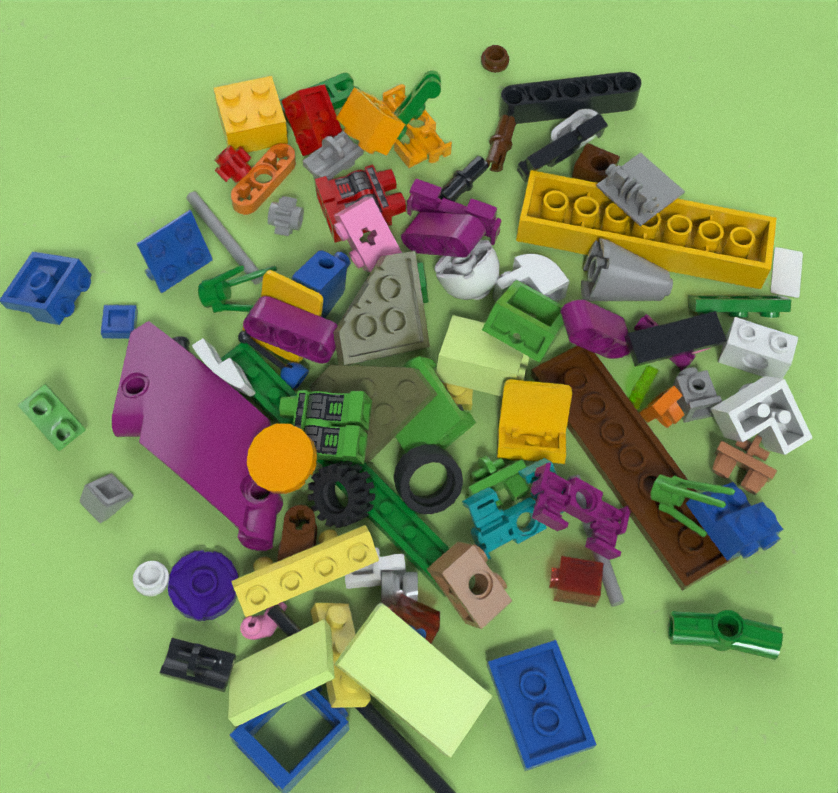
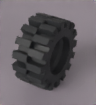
M341 461L320 468L318 473L313 474L311 477L314 482L309 483L308 489L313 490V493L308 495V501L314 500L315 505L311 506L313 512L319 510L320 514L317 518L320 521L326 520L325 525L329 527L335 525V528L346 527L366 518L369 515L367 512L373 509L374 505L369 502L375 500V493H369V489L375 487L373 482H366L365 479L370 476L367 471L359 473L362 469V466L359 464L352 466L353 462ZM336 482H340L347 491L348 504L346 507L336 497Z

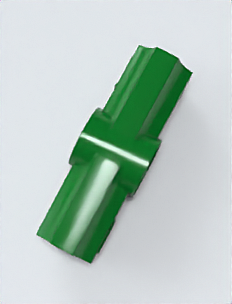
M723 610L718 614L671 611L669 614L668 638L671 645L709 646L717 651L732 649L776 660L779 656L783 641L782 627L742 618L737 612L732 610ZM718 625L727 626L732 633V637L722 635Z

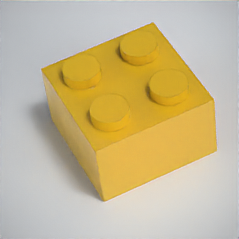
M272 76L213 88L217 112L227 147L231 145L236 150L241 146L248 153L271 148L279 143L288 144L286 120Z

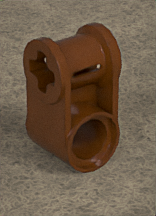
M295 505L286 512L277 562L316 546L317 524L315 514L308 506ZM300 521H305L306 524H303L302 530H297L296 527L299 526Z

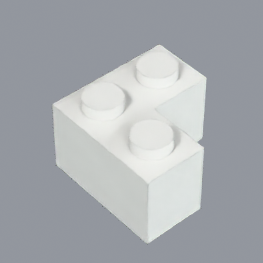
M764 376L710 408L724 438L744 442L758 433L759 436L763 437L761 441L765 450L786 455L813 438L785 379Z

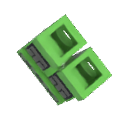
M298 390L297 396L281 398L280 416L294 419L293 425L302 429L312 439L317 452V460L351 461L354 464H364L368 434L364 430H369L372 400L364 391L328 393Z

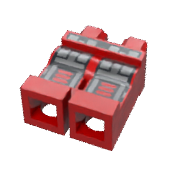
M374 165L365 167V170H356L347 176L329 181L326 176L314 179L316 196L334 243L342 241L334 228V224L337 223L334 215L365 197H373L388 226L392 225L393 216L406 212V202L401 192L388 196L385 194L387 191L397 189L392 169L376 172Z

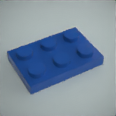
M556 640L488 661L487 668L524 771L595 748L597 744Z

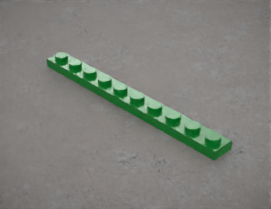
M240 343L221 358L222 362L231 358L242 368L256 392L251 398L276 424L293 425L294 419L280 416L279 407L282 397L297 396V393L247 343ZM316 460V465L319 468L338 463L335 461ZM365 462L364 464H359L362 466L359 473L367 471L370 476L365 480L367 483L373 482L375 487L369 489V493H375V500L369 502L374 506L371 511L367 512L369 514L367 518L446 597L427 568L450 548L412 509L408 508L405 502ZM336 482V486L348 497L344 486L340 482Z

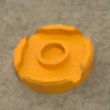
M274 424L264 428L254 437L248 449L247 467L250 476L258 486L274 494H288L300 489L305 484L309 475L313 474L316 468L317 452L314 442L302 429L292 424Z

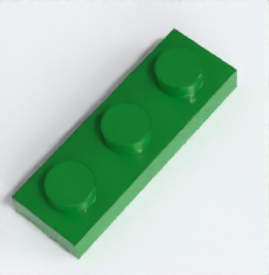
M689 295L688 308L698 312V315L716 311V313L729 312L730 317L745 318L748 317V312H760L761 317L777 318L780 317V312H791L792 300L782 295Z

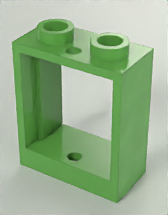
M516 279L495 303L482 331L540 363L564 327L560 313L563 305ZM530 313L535 314L536 318L531 317ZM514 333H518L520 339L514 338Z

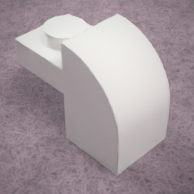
M523 254L514 258L512 272L507 271L499 276L494 285L493 298L497 302L517 279L558 302L566 297L569 279L558 265L549 258L538 254Z

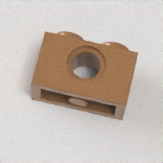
M457 542L429 566L427 570L465 624L482 629L509 605L512 599L505 591L507 589L505 581L497 573L492 572L486 564L488 558L484 551L475 544ZM474 575L475 585L470 590L469 580Z

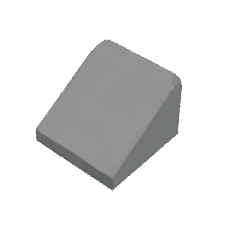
M110 473L86 484L80 498V503L99 523H102L133 498V494Z

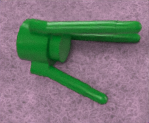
M240 265L214 278L203 280L198 286L199 299L204 307H212L214 313L222 311L250 312L254 305L225 304L231 298L230 287L262 277L268 270L276 272L277 267L271 266L227 280L244 271V267Z

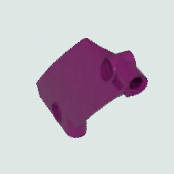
M147 321L130 333L112 413V430L116 437H140L139 443L190 485L238 529L237 538L244 547L256 551L271 549L274 542L276 515L282 510L283 498L280 494H274L258 486L250 476L247 467L248 449L254 437L264 428L271 426L270 420L209 367L150 321ZM269 494L266 498L259 500L263 495Z

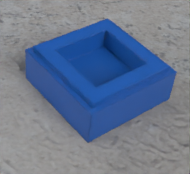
M104 305L101 325L102 338L129 339L130 333L136 329L138 310L136 305Z

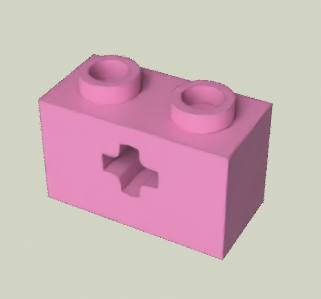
M365 197L334 215L337 221L334 224V228L342 241H348L353 250L349 252V255L358 269L362 267L364 271L371 272L380 256L402 253L373 197ZM362 229L371 232L367 237L369 242L360 241V238L363 236Z

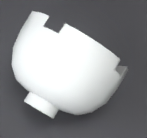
M480 240L465 258L442 256L435 265V271L440 284L454 298L479 300L489 294L499 278L500 263L490 242Z

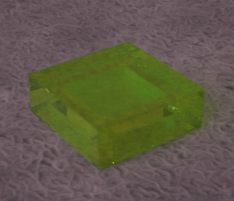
M650 365L645 367L629 397V400L637 410H639L652 388L659 372L658 369Z

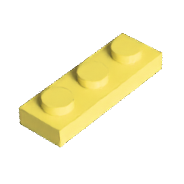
M315 603L311 609L313 624L325 619L330 625L333 662L335 664L356 635L349 604ZM334 665L335 678L326 683L331 708L366 707L371 700L370 694Z

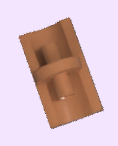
M756 435L752 442L748 440L736 442L735 445L747 451L746 453L721 441L714 453L717 457L711 470L725 479L729 478L735 465L748 471L740 487L754 495L761 490L766 482L769 483L777 472L776 469L753 458V455L766 461L770 454L767 450L759 447L763 438L759 435Z

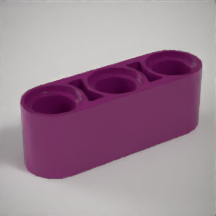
M420 212L403 232L401 240L408 249L418 254L465 258L485 235L486 229L482 222L472 215Z
M260 297L243 321V328L253 338L316 363L329 362L336 350L333 334L338 326L336 323L272 297Z
M586 300L571 301L561 308L560 313L571 343L609 359H618L630 354L625 340V336L629 332L624 318Z

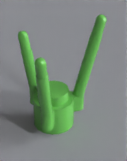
M660 474L652 487L651 500L660 503V511L670 514L700 536L705 537L707 532L673 508L674 505L680 507L686 497L724 508L726 506L724 501L687 490V488L733 495L735 490L719 485L685 480L677 476L670 478Z

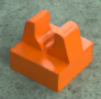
M672 386L656 396L639 414L647 423L657 419L663 426L668 428L685 416L676 402L683 395L675 386Z

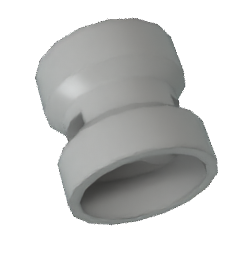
M382 572L381 603L388 608H392L395 604H403L406 608H417L418 573L406 572L404 575H395L393 572Z

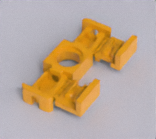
M400 84L383 93V101L381 102L391 112H394L406 98L405 85ZM426 110L418 118V120L424 122L422 127L415 128L409 123L406 126L408 129L405 134L409 137L410 143L403 144L399 139L394 143V151L408 168L428 159L427 155H429V163H435L439 161V156L447 157L451 154L452 141L446 144L436 133V122Z

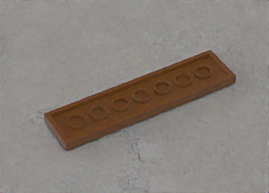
M575 346L531 370V377L535 382L564 384L572 388L567 428L621 505L628 507L631 519L682 591L740 557L738 556L727 561L708 534L705 537L700 536L670 514L660 511V503L651 500L652 487L660 474L670 478L677 476L685 480L688 479L594 352L580 346ZM687 488V490L697 492L695 489ZM685 497L680 507L674 505L673 508L704 529L686 505L690 498Z

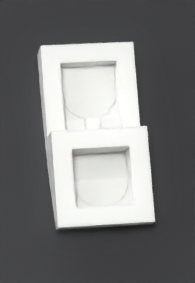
M204 338L192 345L202 361L230 386L250 397L256 394L242 368L235 361L228 358L222 362L216 349Z

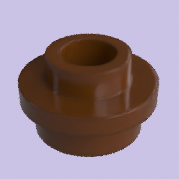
M489 46L482 53L481 65L489 72H502L509 66V55L502 46Z

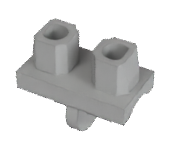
M342 131L334 138L331 136L322 140V147L303 160V167L313 175L314 179L326 176L329 181L342 170H348L355 165V160L364 154V150Z

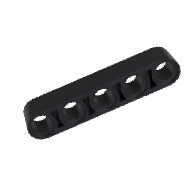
M617 72L509 85L501 92L499 117L502 115L513 116L516 124L569 118L581 109H591L600 114L629 111L637 103L642 82L640 77L633 72Z

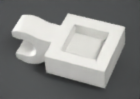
M375 548L379 561L345 575L346 588L381 586L382 572L404 575L406 573L404 554L380 557L379 548Z

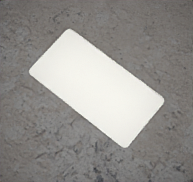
M775 248L771 293L799 298L802 252Z

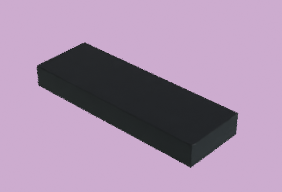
M716 311L630 332L625 336L635 367L723 345L727 341Z

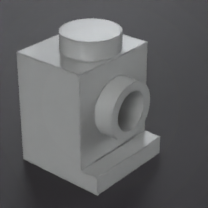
M695 367L684 369L678 374L672 385L683 395L676 402L685 414L682 417L684 423L713 417L714 415L710 408L722 402L721 397L716 394L707 370L698 372Z

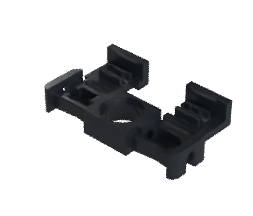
M598 113L577 126L572 132L566 133L528 156L523 162L518 163L517 172L523 181L527 183L530 170L537 171L545 165L552 168L576 153L583 141H586L595 134L600 138L608 124L602 115Z

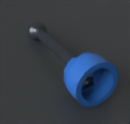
M241 331L238 334L239 342L249 344L281 369V378L294 391L307 377L309 370L297 362L284 364L251 339V336L246 331Z

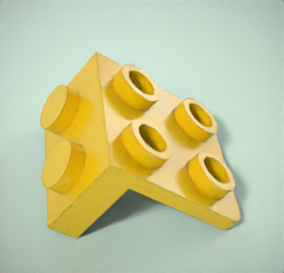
M268 270L263 275L261 297H272L321 317L323 297L321 294L272 270ZM251 336V339L263 348L291 362L299 363L303 359L301 356Z
M507 380L504 383L499 420L497 458H507L513 461H539L546 458L552 463L565 464L566 428L572 388L564 384Z

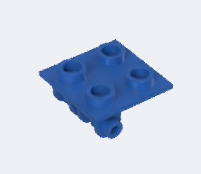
M191 210L137 243L148 267L145 273L151 281H155L161 294L213 260Z

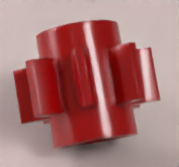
M229 145L214 159L219 165L215 172L225 182L231 178L237 183L252 169L247 163L252 157L241 146L235 150Z

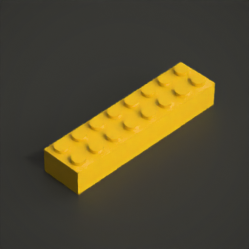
M530 170L516 238L518 242L588 255L595 241L600 242L599 238H602L670 272L755 289L762 288L771 270L776 217L677 198L642 226H639L596 187L598 183Z

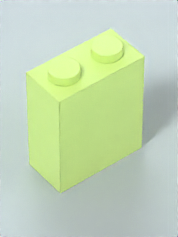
M453 315L438 357L436 375L441 382L503 397L504 383L507 380L524 381L526 368L521 367V365L527 366L530 357L482 331L484 322ZM514 333V338L520 339V335Z

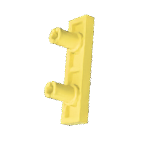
M366 525L338 536L335 530H325L319 536V545L276 563H273L269 557L257 559L253 564L254 572L231 581L245 617L378 562L379 558Z

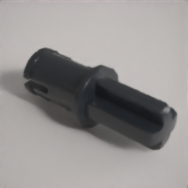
M477 156L462 171H455L453 178L442 187L441 195L438 198L441 200L445 198L455 202L464 192L472 190L473 182L488 169V163L483 157Z

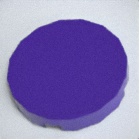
M204 550L194 551L182 557L173 566L169 575L168 595L175 609L186 618L196 621L214 620L225 614L236 602L237 595L231 581L239 578L232 561L222 553L215 551L204 552Z

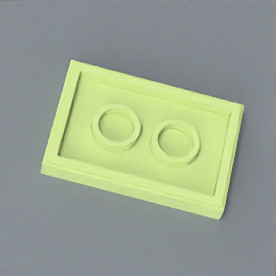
M325 619L234 664L229 678L228 719L235 727L335 678L331 627Z

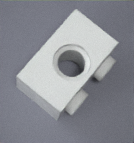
M735 317L726 334L727 341L723 344L718 362L762 377L768 376L783 379L792 364L798 337Z

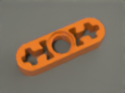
M279 143L272 146L252 167L250 172L232 189V206L237 213L248 215L255 212L296 166L295 151L290 145ZM261 174H268L272 177L267 183H259L255 180Z

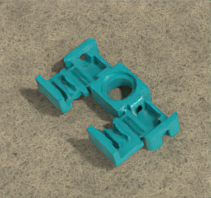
M543 458L518 472L526 480L527 484L531 483L532 485L533 482L538 480L535 476L536 468L550 462L549 471L555 474L556 471L553 463ZM489 487L462 501L463 506L468 508L475 525L471 529L474 543L484 551L488 559H491L489 552L511 540L519 544L547 529L546 525L532 518L537 496L540 493L535 495L530 493L531 497L504 511L502 509L498 510L495 503L499 500L497 493ZM529 512L531 515L530 523L525 528L518 529L517 519L522 513Z

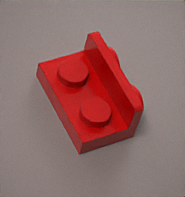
M325 84L298 90L282 100L285 114L302 156L310 155L322 147V140L327 136L334 138L342 132Z

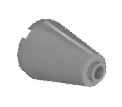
M599 238L600 242L595 241L583 269L588 271L587 281L581 280V295L584 300L661 301L665 296H669L673 287V279L670 278L668 270L607 239Z

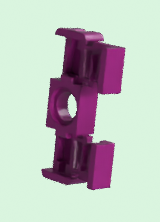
M415 179L409 193L411 194L407 200V214L409 216L412 215L414 210L417 212L472 215L485 226L486 233L484 236L491 238L490 244H495L502 222L500 218L496 220L497 207L472 198L467 206L445 198L441 200L438 198L441 195V187Z
M550 462L536 468L535 476L538 480L532 483L531 492L534 495L540 494L537 496L532 518L555 531L568 528L569 523L562 518L561 512H566L586 524L593 522L590 523V528L593 529L592 535L587 538L585 547L608 560L620 557L621 551L617 550L615 546L618 535L624 534L627 530L630 516L628 507L617 509L602 501V491L575 477L567 481L549 471ZM577 492L583 494L586 499L585 509L581 508L577 503Z

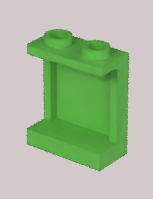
M421 356L410 359L403 367L419 369L438 395L395 436L405 453L414 447L425 444L437 445L445 450L476 424L470 412L462 411L458 408L433 369L437 366L434 360Z

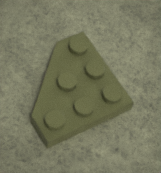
M415 251L380 256L333 332L339 365H349L430 347Z
M330 365L309 387L312 392L350 393V391H364L370 397L372 406L369 430H364L368 434L364 462H370L438 395L419 369L406 367Z

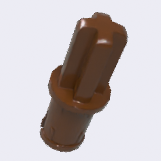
M502 115L499 119L495 135L490 137L489 143L491 146L485 160L489 166L492 163L490 171H502L507 152L512 149L513 143L511 139L516 126L513 116Z

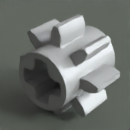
M282 196V198H279V203H271L268 212V225L276 226L275 234L289 236L293 230H300L304 209L296 206L297 199Z

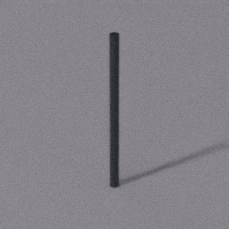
M278 604L267 613L288 637L301 631V628ZM371 702L366 707H355L435 793H456Z

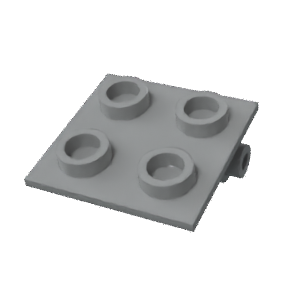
M641 152L623 166L611 164L605 171L608 177L596 185L598 189L639 226H642L685 193L681 187Z

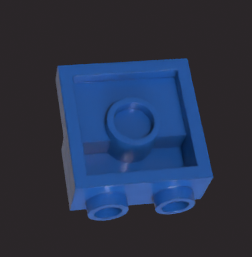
M32 251L0 298V303L6 309L30 313L36 321L60 325L65 317H70L75 309L74 302L80 293L89 289L92 274L80 259Z
M734 482L723 485V487L733 488L735 490L733 495L708 491L700 493L724 501L726 503L724 508L693 499L686 503L727 561L740 555L743 559H746L761 548L763 551L771 548L780 541L781 538L778 534L784 530L772 510L767 508L763 502L751 506L745 493Z

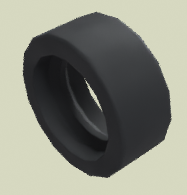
M425 444L409 450L397 463L393 477L395 488L408 508L419 514H435L444 511L454 504L461 493L463 485L460 467L448 451L437 445ZM435 462L442 464L446 468V481L433 494L419 496L413 494L410 490V478L421 466Z

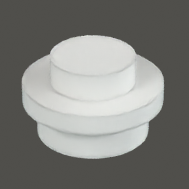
M157 561L142 563L133 574V584L136 590L144 596H156L162 593L169 583L168 570L162 563Z

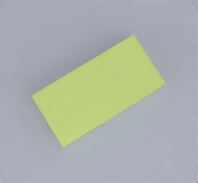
M383 603L376 606L334 664L443 755L450 758L492 697L490 693Z

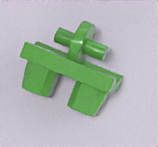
M46 382L18 404V407L58 451H61L86 431L84 425Z
M486 455L478 458L479 469L472 472L471 475L475 482L484 477L485 479L469 486V494L465 498L467 499L488 487L496 492L505 488L512 501L528 495L530 487L526 480L519 475L518 471L527 466L523 460H520L504 468L505 463L502 458L493 462ZM498 497L499 500L495 503L499 510L502 507L503 503Z

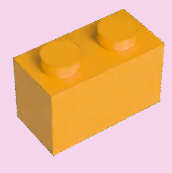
M355 87L336 118L345 127L343 131L347 135L359 140L358 146L370 154H374L377 151L386 156L406 125L375 96Z

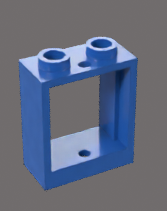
M321 686L301 696L333 728L289 773L253 737L286 703L239 725L230 734L233 744L281 793H289L349 731V722L346 720L349 714L343 707L331 708L330 703L320 694L323 690Z

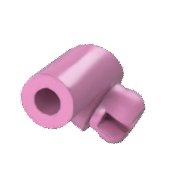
M283 602L279 603L278 605L285 612L287 605ZM274 606L267 608L264 615L246 617L240 626L242 635L250 640L272 636L277 625L267 613Z

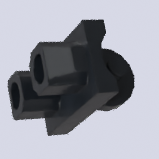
M171 638L166 659L159 673L161 676L225 692L236 655L198 643L195 644Z

